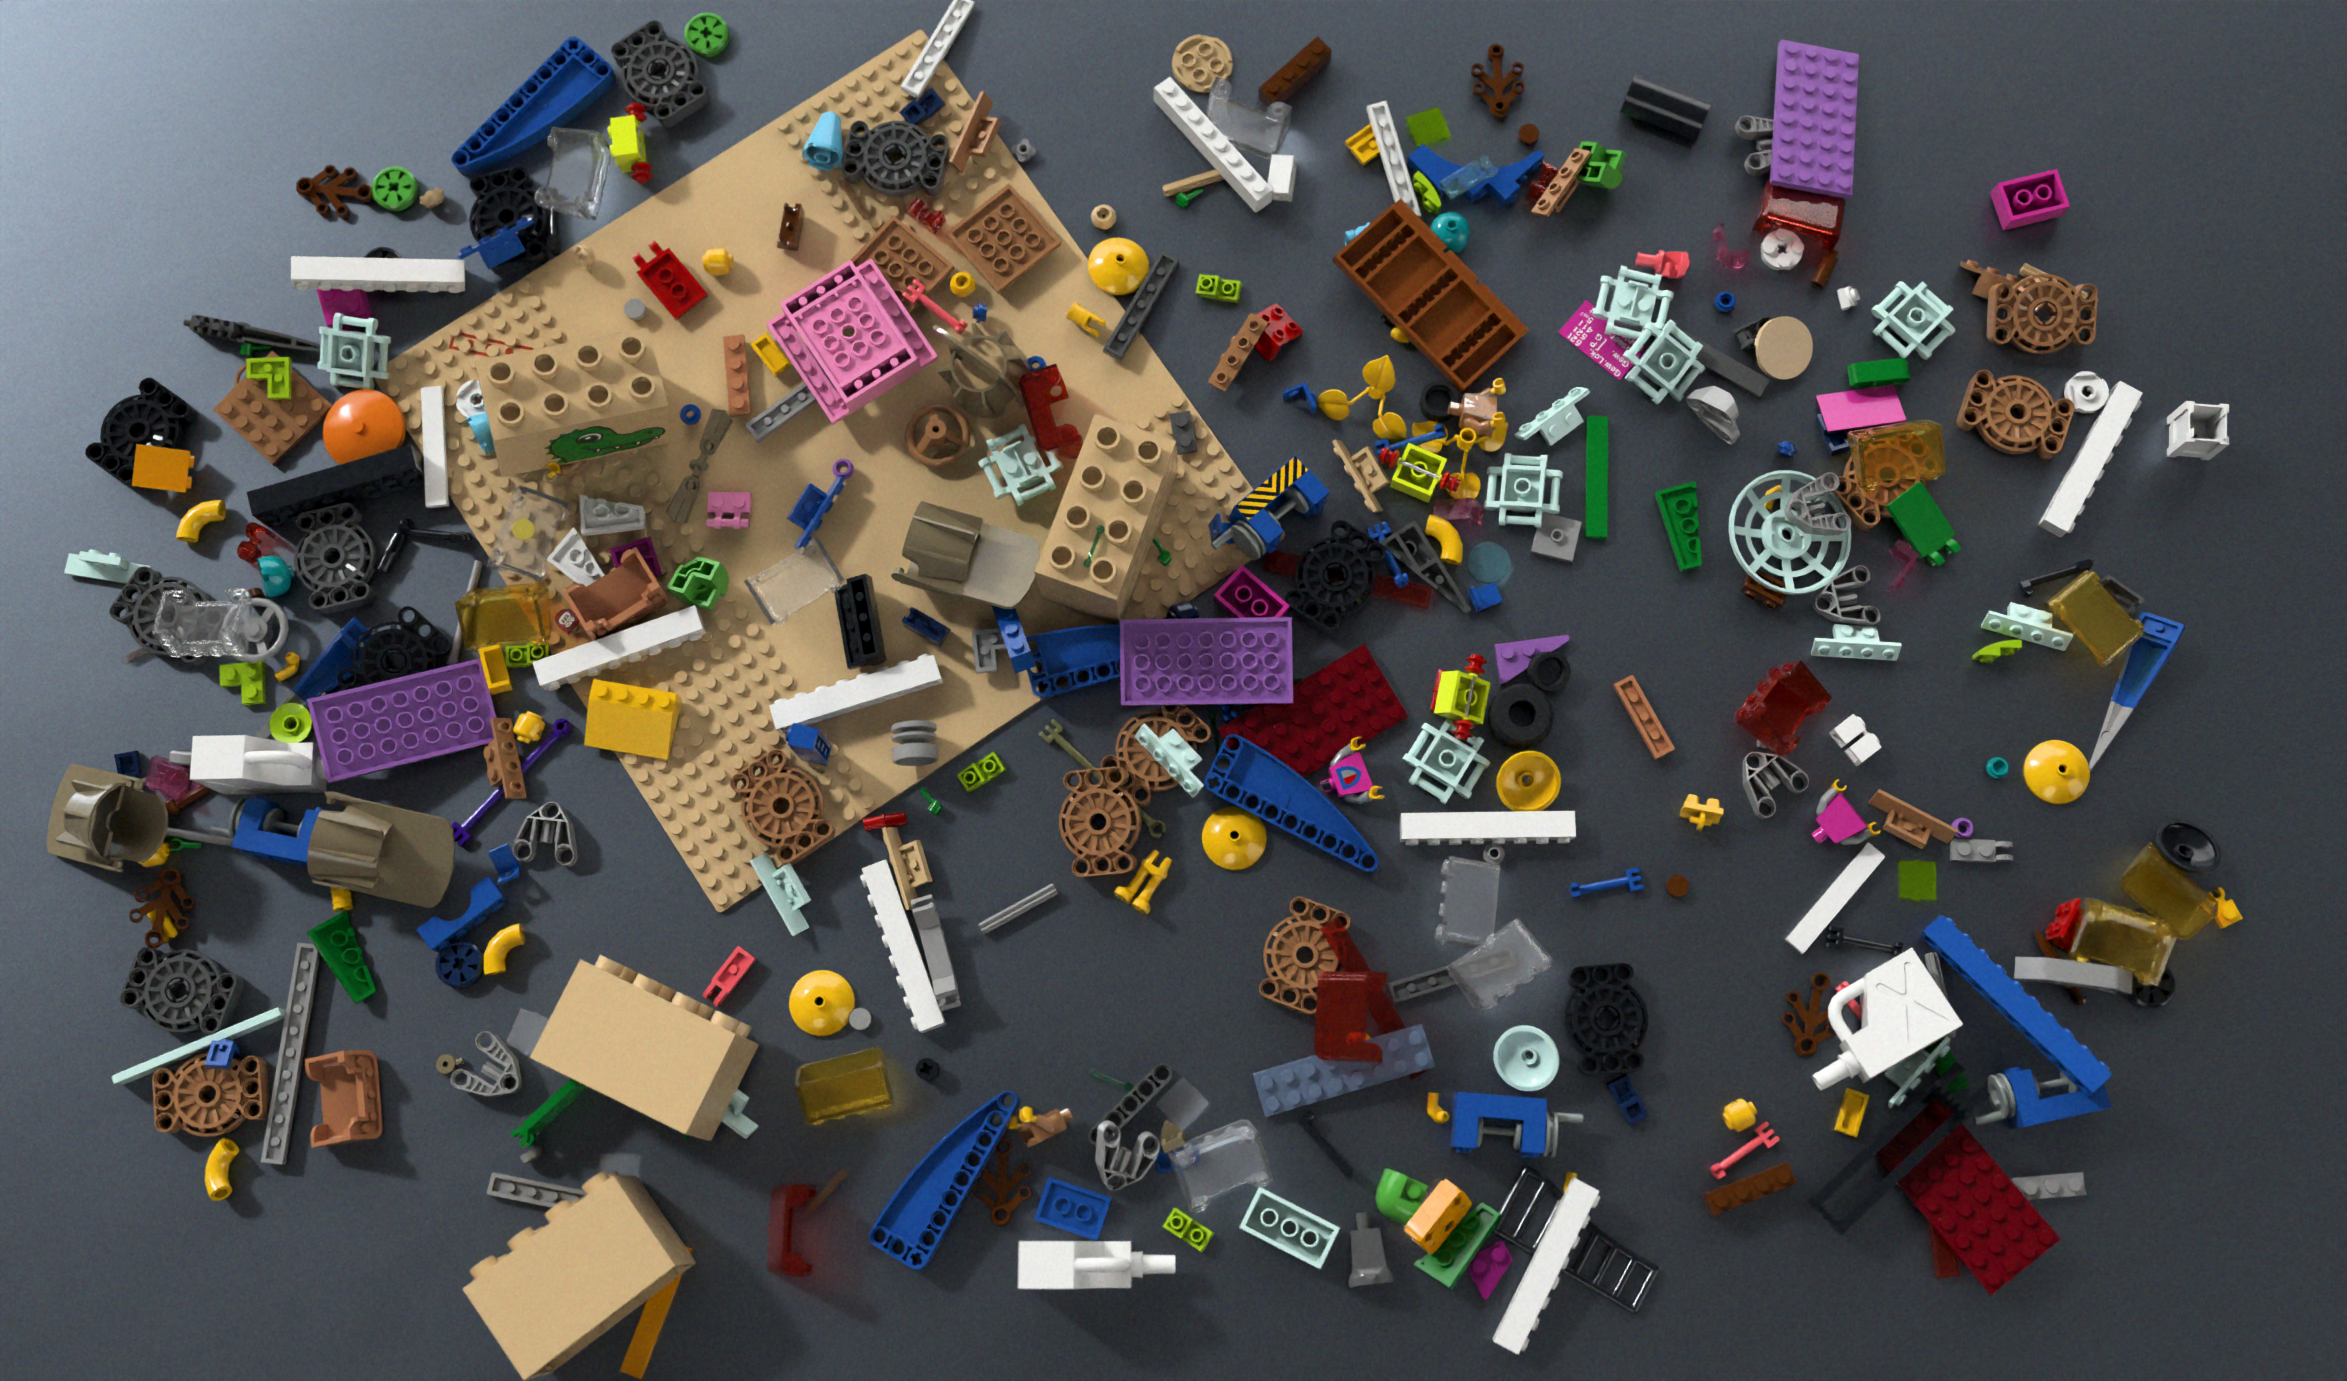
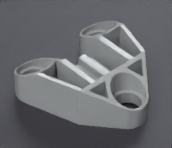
M1745 115L1738 120L1735 130L1741 138L1757 142L1756 149L1759 152L1750 154L1744 163V167L1750 175L1758 176L1771 170L1774 120ZM1741 124H1744L1748 130H1744ZM1750 161H1753L1758 168L1751 166Z
M1710 386L1694 390L1686 398L1687 404L1700 420L1726 443L1733 445L1740 438V432L1735 422V419L1739 416V411L1729 392L1716 386Z
M1832 472L1825 473L1794 492L1784 510L1786 518L1806 534L1832 536L1847 531L1852 524L1847 514L1836 513L1810 517V515L1824 513L1826 506L1825 503H1822V500L1806 503V501L1814 500L1836 490L1840 484L1838 476ZM1825 478H1829L1832 480V488H1828L1825 486ZM1791 507L1795 508L1798 516L1792 514ZM1837 518H1841L1845 522L1844 528H1839L1836 525Z
M1859 565L1832 578L1813 601L1814 611L1836 624L1875 626L1881 618L1880 612L1876 607L1858 605L1840 609L1841 606L1857 604L1858 597L1855 591L1836 594L1837 592L1863 587L1871 578L1869 570L1865 566ZM1855 572H1862L1865 575V581H1859L1856 578ZM1818 600H1826L1829 604L1828 609H1820ZM1866 612H1871L1874 614V622H1870L1866 618Z
M1751 752L1743 759V787L1755 815L1762 820L1770 818L1775 813L1776 805L1769 794V790L1771 791L1780 784L1779 780L1784 783L1789 791L1795 794L1802 793L1809 785V778L1806 773L1781 755ZM1748 758H1757L1759 766L1757 768L1750 767L1748 765ZM1794 778H1800L1803 781L1801 789L1793 787L1792 780ZM1765 803L1770 807L1768 815L1760 813V804Z
M548 802L525 818L512 849L514 856L518 860L529 862L535 857L539 838L541 843L553 844L557 824L554 840L557 862L566 867H571L577 862L578 853L574 826L562 806L556 802ZM552 806L557 807V815L550 818L547 813L548 809ZM524 846L530 848V854L526 858L520 857L519 854L520 849ZM565 851H571L573 854L569 862L562 861V854Z
M489 1031L479 1033L475 1039L477 1048L506 1067L505 1070L490 1061L483 1065L481 1072L496 1081L494 1085L471 1071L458 1069L450 1077L452 1086L460 1090L489 1097L516 1093L522 1085L517 1057L495 1033ZM489 1035L492 1038V1043L489 1047L485 1048L482 1046L481 1040L484 1036ZM465 1073L467 1082L460 1086L457 1084L456 1078L459 1074ZM509 1077H514L516 1080V1085L513 1089L506 1088V1082Z
M1106 1120L1098 1126L1095 1162L1101 1180L1108 1189L1118 1190L1144 1177L1155 1162L1160 1151L1159 1140L1153 1133L1147 1131L1141 1133L1131 1151L1125 1147L1119 1148L1121 1132L1114 1122ZM1113 1127V1134L1109 1137H1104L1105 1129ZM1146 1138H1152V1145L1144 1148L1143 1144ZM1118 1175V1179L1115 1183H1108V1180L1111 1177Z

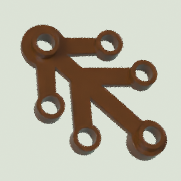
M1499 44L1491 45L1487 53V57L1493 66V79L1483 71L1484 68L1481 64L1475 63L1471 68V75L1483 82L1474 83L1472 93L1490 105L1489 111L1495 118L1505 117L1509 113V104L1518 95H1521L1525 89L1524 82L1516 81L1513 84L1512 90L1503 98V90L1517 76L1522 75L1524 65L1521 62L1513 63L1511 71L1502 79L1501 60L1504 55V49ZM1519 67L1521 70L1516 71L1514 68ZM1478 68L1480 72L1477 73L1474 69ZM1484 84L1494 91V97L1484 90ZM1516 86H1521L1522 89H1521V90H1517L1515 87H1516ZM1480 87L1482 90L1476 91L1475 88ZM1500 105L1503 109H1498L1496 106Z
M327 165L322 172L312 179L303 177L296 183L298 194L302 197H309L316 206V211L321 216L329 215L330 207L322 202L316 193L325 194L335 207L337 215L342 219L349 217L350 210L340 202L336 195L356 197L362 202H370L374 198L372 188L367 184H361L357 189L339 187L348 180L355 181L358 178V173L353 167L346 168L338 176V170L335 166ZM330 170H334L332 174H328ZM354 172L352 176H348V174ZM327 178L333 179L326 185H319ZM326 207L323 212L320 211L321 208ZM346 209L345 213L340 214L341 210Z
M175 868L163 869L159 873L157 881L135 891V900L143 903L148 900L150 894L162 888L159 897L139 909H132L129 913L130 921L139 923L143 920V916L157 909L152 930L148 931L145 935V944L149 948L155 949L163 944L164 936L161 930L166 910L174 919L177 930L185 931L189 927L188 918L183 917L170 899L171 890H173L181 900L180 907L183 910H191L194 906V899L188 896L181 887V874ZM167 876H172L174 880L172 882H167L165 878ZM143 892L146 896L139 898L137 894ZM188 900L192 904L190 906H184L183 902ZM139 913L141 916L135 919L132 917V914ZM185 921L186 925L184 927H180L178 925V922ZM152 937H156L159 941L157 943H151L150 939Z
M1822 972L1814 974L1810 979L1813 991L1808 1011L1801 1002L1798 992L1790 991L1785 996L1786 1002L1793 1005L1805 1024L1803 1034L1795 1022L1796 1017L1793 1013L1787 1012L1781 1016L1782 1024L1788 1026L1796 1038L1795 1050L1802 1057L1814 1055L1817 1051V1044L1829 1037L1837 1036L1836 1032L1834 1034L1828 1032L1831 1024L1826 1025L1824 1031L1813 1036L1815 1027L1829 1019L1828 1009L1818 1014L1822 990L1826 989L1830 984L1829 977ZM1817 978L1822 980L1821 986L1816 985L1815 980ZM1790 994H1794L1796 996L1795 1002H1792L1789 999ZM1786 1015L1792 1018L1791 1023L1785 1021ZM1803 1042L1808 1043V1050L1802 1048Z
M1001 1138L995 1148V1152L999 1155L998 1181L988 1171L987 1166H985L984 1173L980 1175L998 1194L997 1203L987 1194V1189L984 1186L978 1185L973 1190L974 1196L981 1199L991 1210V1220L997 1226L1008 1225L1013 1218L1012 1211L1024 1199H1028L1031 1196V1189L1028 1186H1021L1018 1189V1194L1007 1203V1193L1024 1177L1029 1176L1032 1168L1027 1163L1021 1164L1018 1171L1007 1181L1008 1154L1012 1151V1144L1006 1138ZM1002 1143H1006L1008 1146L1004 1152L999 1149ZM1023 1166H1028L1029 1172L1027 1174H1022L1021 1168ZM978 1188H983L984 1195L981 1197L976 1194ZM1023 1188L1028 1189L1029 1193L1026 1197H1022L1020 1194ZM999 1211L1006 1213V1217L1002 1220L998 1218Z

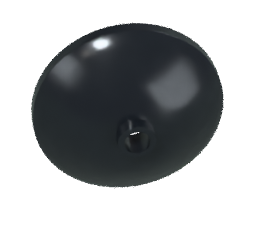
M2181 819L2169 820L2164 822L2156 832V844L2162 856L2172 866L2183 872L2197 875L2208 874L2215 870L2221 861V850L2216 840L2204 828L2193 822Z

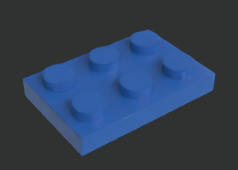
M1048 1177L1034 1220L1098 1241L1112 1198Z

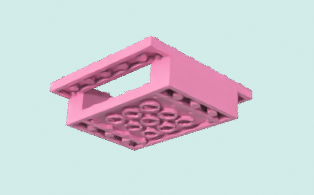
M872 258L858 267H855L851 260L781 302L780 306L783 313L766 323L832 425L939 359ZM847 328L855 330L851 337L843 335Z

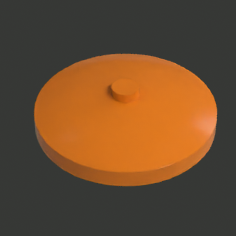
M370 389L356 390L341 397L329 410L323 425L325 447L330 456L340 465L402 447L406 434L405 418L397 403L387 395Z

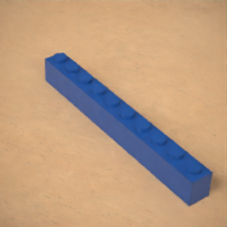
M1940 915L1922 932L1921 939L2088 1098L2110 1079L2112 1074L2109 1067L2102 1061L2098 1062L2092 1056L2093 1053L2087 1046L2080 1045L2070 1030L2063 1029L2053 1014L2050 1012L2046 1013L2040 1007L2041 1004L2033 996L2029 997L2023 991L2024 988L2016 980L2012 981L2006 975L2007 972L1999 964L1995 965L1985 950L1978 949L1968 934H1962L1951 918H1945L1943 915Z

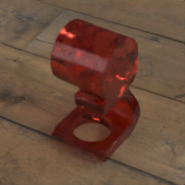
M1543 161L1541 176L1539 180L1532 181L1526 196L1538 202L1548 188L1547 185L1553 181L1560 169Z
M916 198L906 209V213L918 223L925 221L932 234L935 235L946 222L944 214L938 211L933 215L930 212V207L923 200Z
M251 522L246 526V536L250 540L242 541L237 549L238 556L250 564L257 563V558L262 556L261 550L258 548V544H261L262 541L255 533L262 531L271 538L275 537L272 531L255 522Z

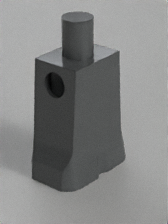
M1369 1212L1356 1213L1357 1230L1349 1232L1352 1270L1348 1278V1288L1393 1283L1392 1273L1386 1265L1380 1228L1371 1229Z

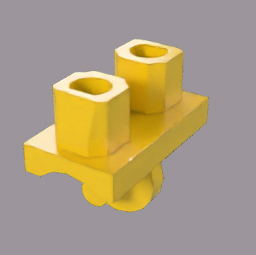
M1689 794L1681 808L1680 817L1690 819V823L1697 824L1696 830L1702 831L1704 825H1718L1721 816H1723L1724 809L1720 808L1718 799H1708L1706 805L1699 804V797L1697 795Z

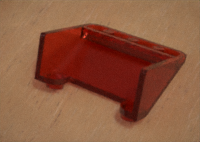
M1326 971L1319 976L1314 1052L1319 1059L1372 1064L1382 1063L1383 1053L1381 1048L1375 1043H1365L1368 991H1379L1384 988L1387 973Z

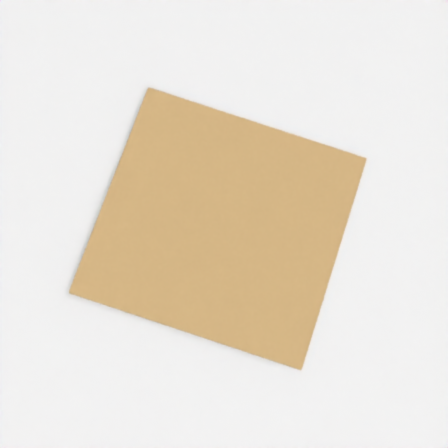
M922 30L914 32L387 362L388 379L374 378L382 392L394 400L400 407L405 418L406 429L422 454L421 388L442 386L444 388L448 494L543 642L549 643V651L552 655L594 641L583 628L563 594V591L576 582L546 560L573 527L577 530L605 575L616 569L609 549L649 536L652 538L664 575L661 577L656 576V578L668 595L669 602L631 627L690 607L675 598L667 589L674 573L681 564L684 566L689 561L695 560L696 557H703L720 562L725 567L729 578L725 597L719 596L712 611L701 607L698 608L707 634L702 635V638L695 641H684L682 645L675 648L667 647L661 649L662 651L656 655L647 654L641 656V659L636 662H624L619 668H607L602 670L599 675L585 676L580 678L579 682L571 684L587 710L593 679L677 693L682 698L669 760L614 752L707 897L720 913L763 886L750 860L768 853L777 870L784 866L777 858L776 852L778 848L764 845L747 830L741 813L743 796L738 795L730 786V780L736 773L773 749L782 750L789 759L788 767L802 770L816 782L824 800L823 819L828 820L834 826L835 838L1042 700L1034 696L1027 670L1015 674L1007 650L996 651L998 672L976 674L972 631L999 628L992 605L965 597L961 600L902 584L892 579L891 574L897 567L903 568L906 574L911 564L910 560L902 556V551L913 515L921 501L981 517L985 524L1032 536L1038 542L1040 558L1094 414L1174 440L1169 414L1190 410L1197 452L1177 456L1178 473L1153 539L1157 537L1162 547L1170 553L1172 561L1167 566H1163L1157 559L1161 553L1152 541L1123 619H1164L1171 605L1183 601L1190 602L1235 572L1241 565L1244 566L1253 560L1247 557L1236 544L1224 543L1217 550L1213 549L1209 530V523L1217 513H1220L1222 523H1230L1228 518L1233 507L1252 492L1253 488L1140 331L1121 362L1103 353L1105 345L1125 311L1113 294L1101 290L1094 284L1088 271V259L998 134H996L987 157L970 155L962 173L958 172L949 162L975 102L944 59L920 98L933 88L946 105L932 117L917 125L929 139L936 134H942L947 137L950 155L943 187L939 195L930 197L921 187L918 191L900 197L886 196L871 189L862 178L857 183L849 184L860 199L858 201L862 202L870 214L865 221L862 218L863 215H860L855 208V203L851 202L840 185L844 182L843 179L845 178L843 177L842 164L838 169L836 166L832 167L831 171H825L811 167L809 161L806 158L805 160L802 158V150L823 113L834 112L841 118L843 157L850 127L854 122H865L869 130L885 122H907L899 112L913 99L916 101L918 99L901 91V85L929 41V38ZM858 132L856 135L861 136L865 132ZM938 145L936 148L941 149L944 145ZM855 150L852 154H858L860 150ZM892 157L890 159V161L892 162V166H895V162L899 161L903 157ZM935 163L931 167L936 168L940 166V164ZM850 169L848 173H853L856 169ZM930 182L927 186H934L936 182ZM1010 183L1060 239L1062 245L998 295L946 236V232ZM785 203H788L793 208H795V203L801 204L805 212L798 251L777 248ZM894 215L954 265L955 269L928 298L958 322L963 320L968 326L959 335L954 331L953 327L921 303L910 316L937 354L938 360L832 425L819 403L815 402L758 443L745 424L802 385L804 381L792 363L791 367L777 377H774L750 344L767 332L789 360L766 325L767 322L783 313L780 303L851 260ZM653 241H656L663 251L669 247L708 294L704 300L677 321L636 273L640 268L632 258L639 253L648 263L656 257L648 246ZM578 244H586L594 252L595 262L589 269H581V266L576 262L577 255H575L574 250ZM725 248L728 254L733 255L734 267H730L729 274L711 276L708 272H705L703 255H706L707 250ZM967 272L974 277L975 290L969 296L960 297L952 293L950 280L956 273ZM631 299L641 300L646 307V314L640 320L634 321L629 319L624 311L625 304ZM980 302L982 305L987 306V315L985 322L976 323V319L972 318L973 308L978 306ZM1075 302L1107 322L1105 326L1097 324L1094 320H1091L1089 326L1100 332L1098 338L1066 318L1068 311ZM972 323H976L985 336L997 337L1001 330L1004 329L1015 345L1024 353L1027 360L1032 356L1043 358L1046 363L1045 372L1038 377L1031 376L1022 383L1019 390L1020 394L1029 397L1028 403L1021 408L1018 402L1015 401L1016 398H1014L1005 405L1002 416L997 418L977 417L965 411L953 398L950 385L938 373V369L950 367L951 355L948 346L932 327L934 325L938 326L960 342L973 336ZM648 327L668 402L669 443L589 459L572 476H558L556 474L553 478H549L548 474L552 470L540 469L501 477L495 450L486 456L475 438L471 426L469 427L466 418L459 412L456 406L457 392L460 387L471 380L479 381L475 361ZM847 328L843 335L851 337L855 330ZM744 334L752 415L730 417L723 337ZM985 340L967 346L1001 373L1003 372L1004 357L1000 348L994 342ZM956 359L954 372L957 379L963 385L973 389H983L995 383L987 374L974 367L965 359L961 361ZM1034 363V364L1032 365V367H1033V368H1038V367H1039V364H1038V363ZM476 396L474 398V405L480 404L482 402V397L477 398ZM689 404L696 405L701 411V418L694 425H687L680 418L681 409ZM933 404L950 405L959 410L968 420L971 430L970 444L964 455L953 464L942 467L926 466L917 461L908 451L905 441L906 426L913 414L923 407ZM711 410H726L733 422L716 452L708 456L706 462L709 468L706 471H702L698 479L699 489L688 522H673L666 509L684 478L693 476V470L690 469L689 464L691 460H697L702 453L700 442ZM693 411L687 413L688 417L693 415ZM938 412L939 420L943 421L951 432L962 437V428L956 418L948 413ZM929 414L921 418L914 428L913 439L916 447L926 434L925 427L930 421ZM1024 423L1031 437L1042 430H1046L1049 435L1048 440L1058 460L1062 461L1064 468L1050 475L1056 489L1052 491L1049 489L1024 501L1023 505L1018 506L1012 494L1001 499L995 498L993 494L994 489L984 469L980 468L978 462L985 457L992 456L986 443L987 440L1001 437L1019 428L1018 426ZM1023 436L997 447L998 452L1003 451V448L1019 440L1024 441ZM711 443L708 444L709 450L711 449ZM951 443L941 448L931 446L923 455L933 459H942L956 452L959 446ZM1041 443L1035 444L1046 468L1051 466ZM839 459L851 461L854 466L852 476L844 480L842 483L844 485L843 490L832 499L833 506L828 513L824 512L821 520H823L822 524L816 531L813 530L810 537L812 539L809 545L801 550H796L793 547L804 530L786 518L808 483L813 484L827 494L837 478L833 473L834 463ZM997 464L991 465L1002 488L1007 487ZM846 467L840 469L842 473L847 471ZM1043 481V482H1041V483H1039V484H1037V485H1034V486H1032V487H1030V488H1028V489H1026V490L1020 492L1019 494H1021V493H1023V492H1025V491H1027V490H1030V489H1032V488H1034V487H1036V486H1038V485L1044 483L1045 481ZM693 482L690 483V488L692 489L694 486ZM708 492H750L752 495L751 515H742V519L750 520V526L741 527V529H734V527H723L722 529L707 527L706 520L715 519V515L707 513ZM579 495L592 499H605L614 503L622 502L643 506L645 509L646 529L583 536L581 534ZM723 515V519L734 518V515ZM519 519H528L534 525V534L527 540H519L513 535L512 526ZM1284 531L1280 537L1282 540L1285 538ZM868 574L873 580L887 660L876 666L867 665L850 670L847 668L834 587L847 584L846 579ZM1036 577L1027 595L1015 607L1025 637L1068 628L1117 625L1042 599ZM911 607L918 609L951 629L941 647L934 645L904 627L902 619L904 616L908 617ZM566 611L575 617V621L570 625V628H565L564 625L558 623L560 615ZM1028 642L1030 651L1034 652L1037 649L1036 644ZM923 654L934 655L943 680L942 684L806 725L819 729L832 745L827 766L802 761L788 746V741H786L787 732L780 734L776 730L769 705L774 704V701L778 699H792L798 693L807 692L808 694L814 692L820 686L826 685L830 687L843 679H848V681L856 679V676L862 673H876V670L881 667L888 666L892 668L904 660H909L910 662L918 660L917 657ZM1035 662L1036 667L1030 669L1034 673H1039L1042 670V665ZM1060 677L1056 681L1058 687L1068 683V680L1064 677ZM1039 683L1036 691L1045 693V689L1048 687L1047 685L1043 686V683ZM909 720L935 723L937 730L933 733L937 735V739L929 743L937 746L938 761L923 766H900L892 762V748L900 744L891 740V737L895 735L891 732V726ZM775 757L773 765H779L783 757ZM764 768L757 769L755 777H761L764 774ZM794 773V775L798 776L799 778H804V776ZM746 780L739 781L737 789H743L746 786ZM810 782L809 787L813 792H817L814 785ZM818 799V800H817V805H818V810H817V811H819V805H820L819 799ZM778 800L776 813H786L789 809V802ZM747 804V808H746V813H747V815H749V814H748V804ZM752 822L749 823L752 830L756 832L757 829ZM822 826L819 834L826 835L829 832V826ZM766 836L761 837L763 840L772 843V840ZM804 838L801 846L803 848L808 847L811 844V838ZM786 850L783 854V859H790L793 851Z

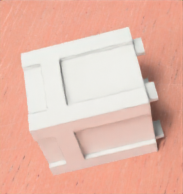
M2185 401L2167 417V425H2169L2167 457L2186 456L2210 460L2229 445V436H2227L2229 404L2208 405L2195 404V401Z

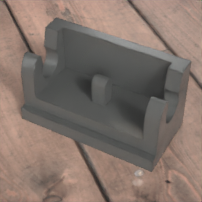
M2109 574L2100 580L2089 595L2090 598L2123 621L2131 617L2136 612L2134 610L2145 600Z

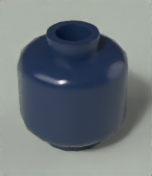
M1189 601L1171 605L1166 613V619H1192L1199 617L1198 608Z

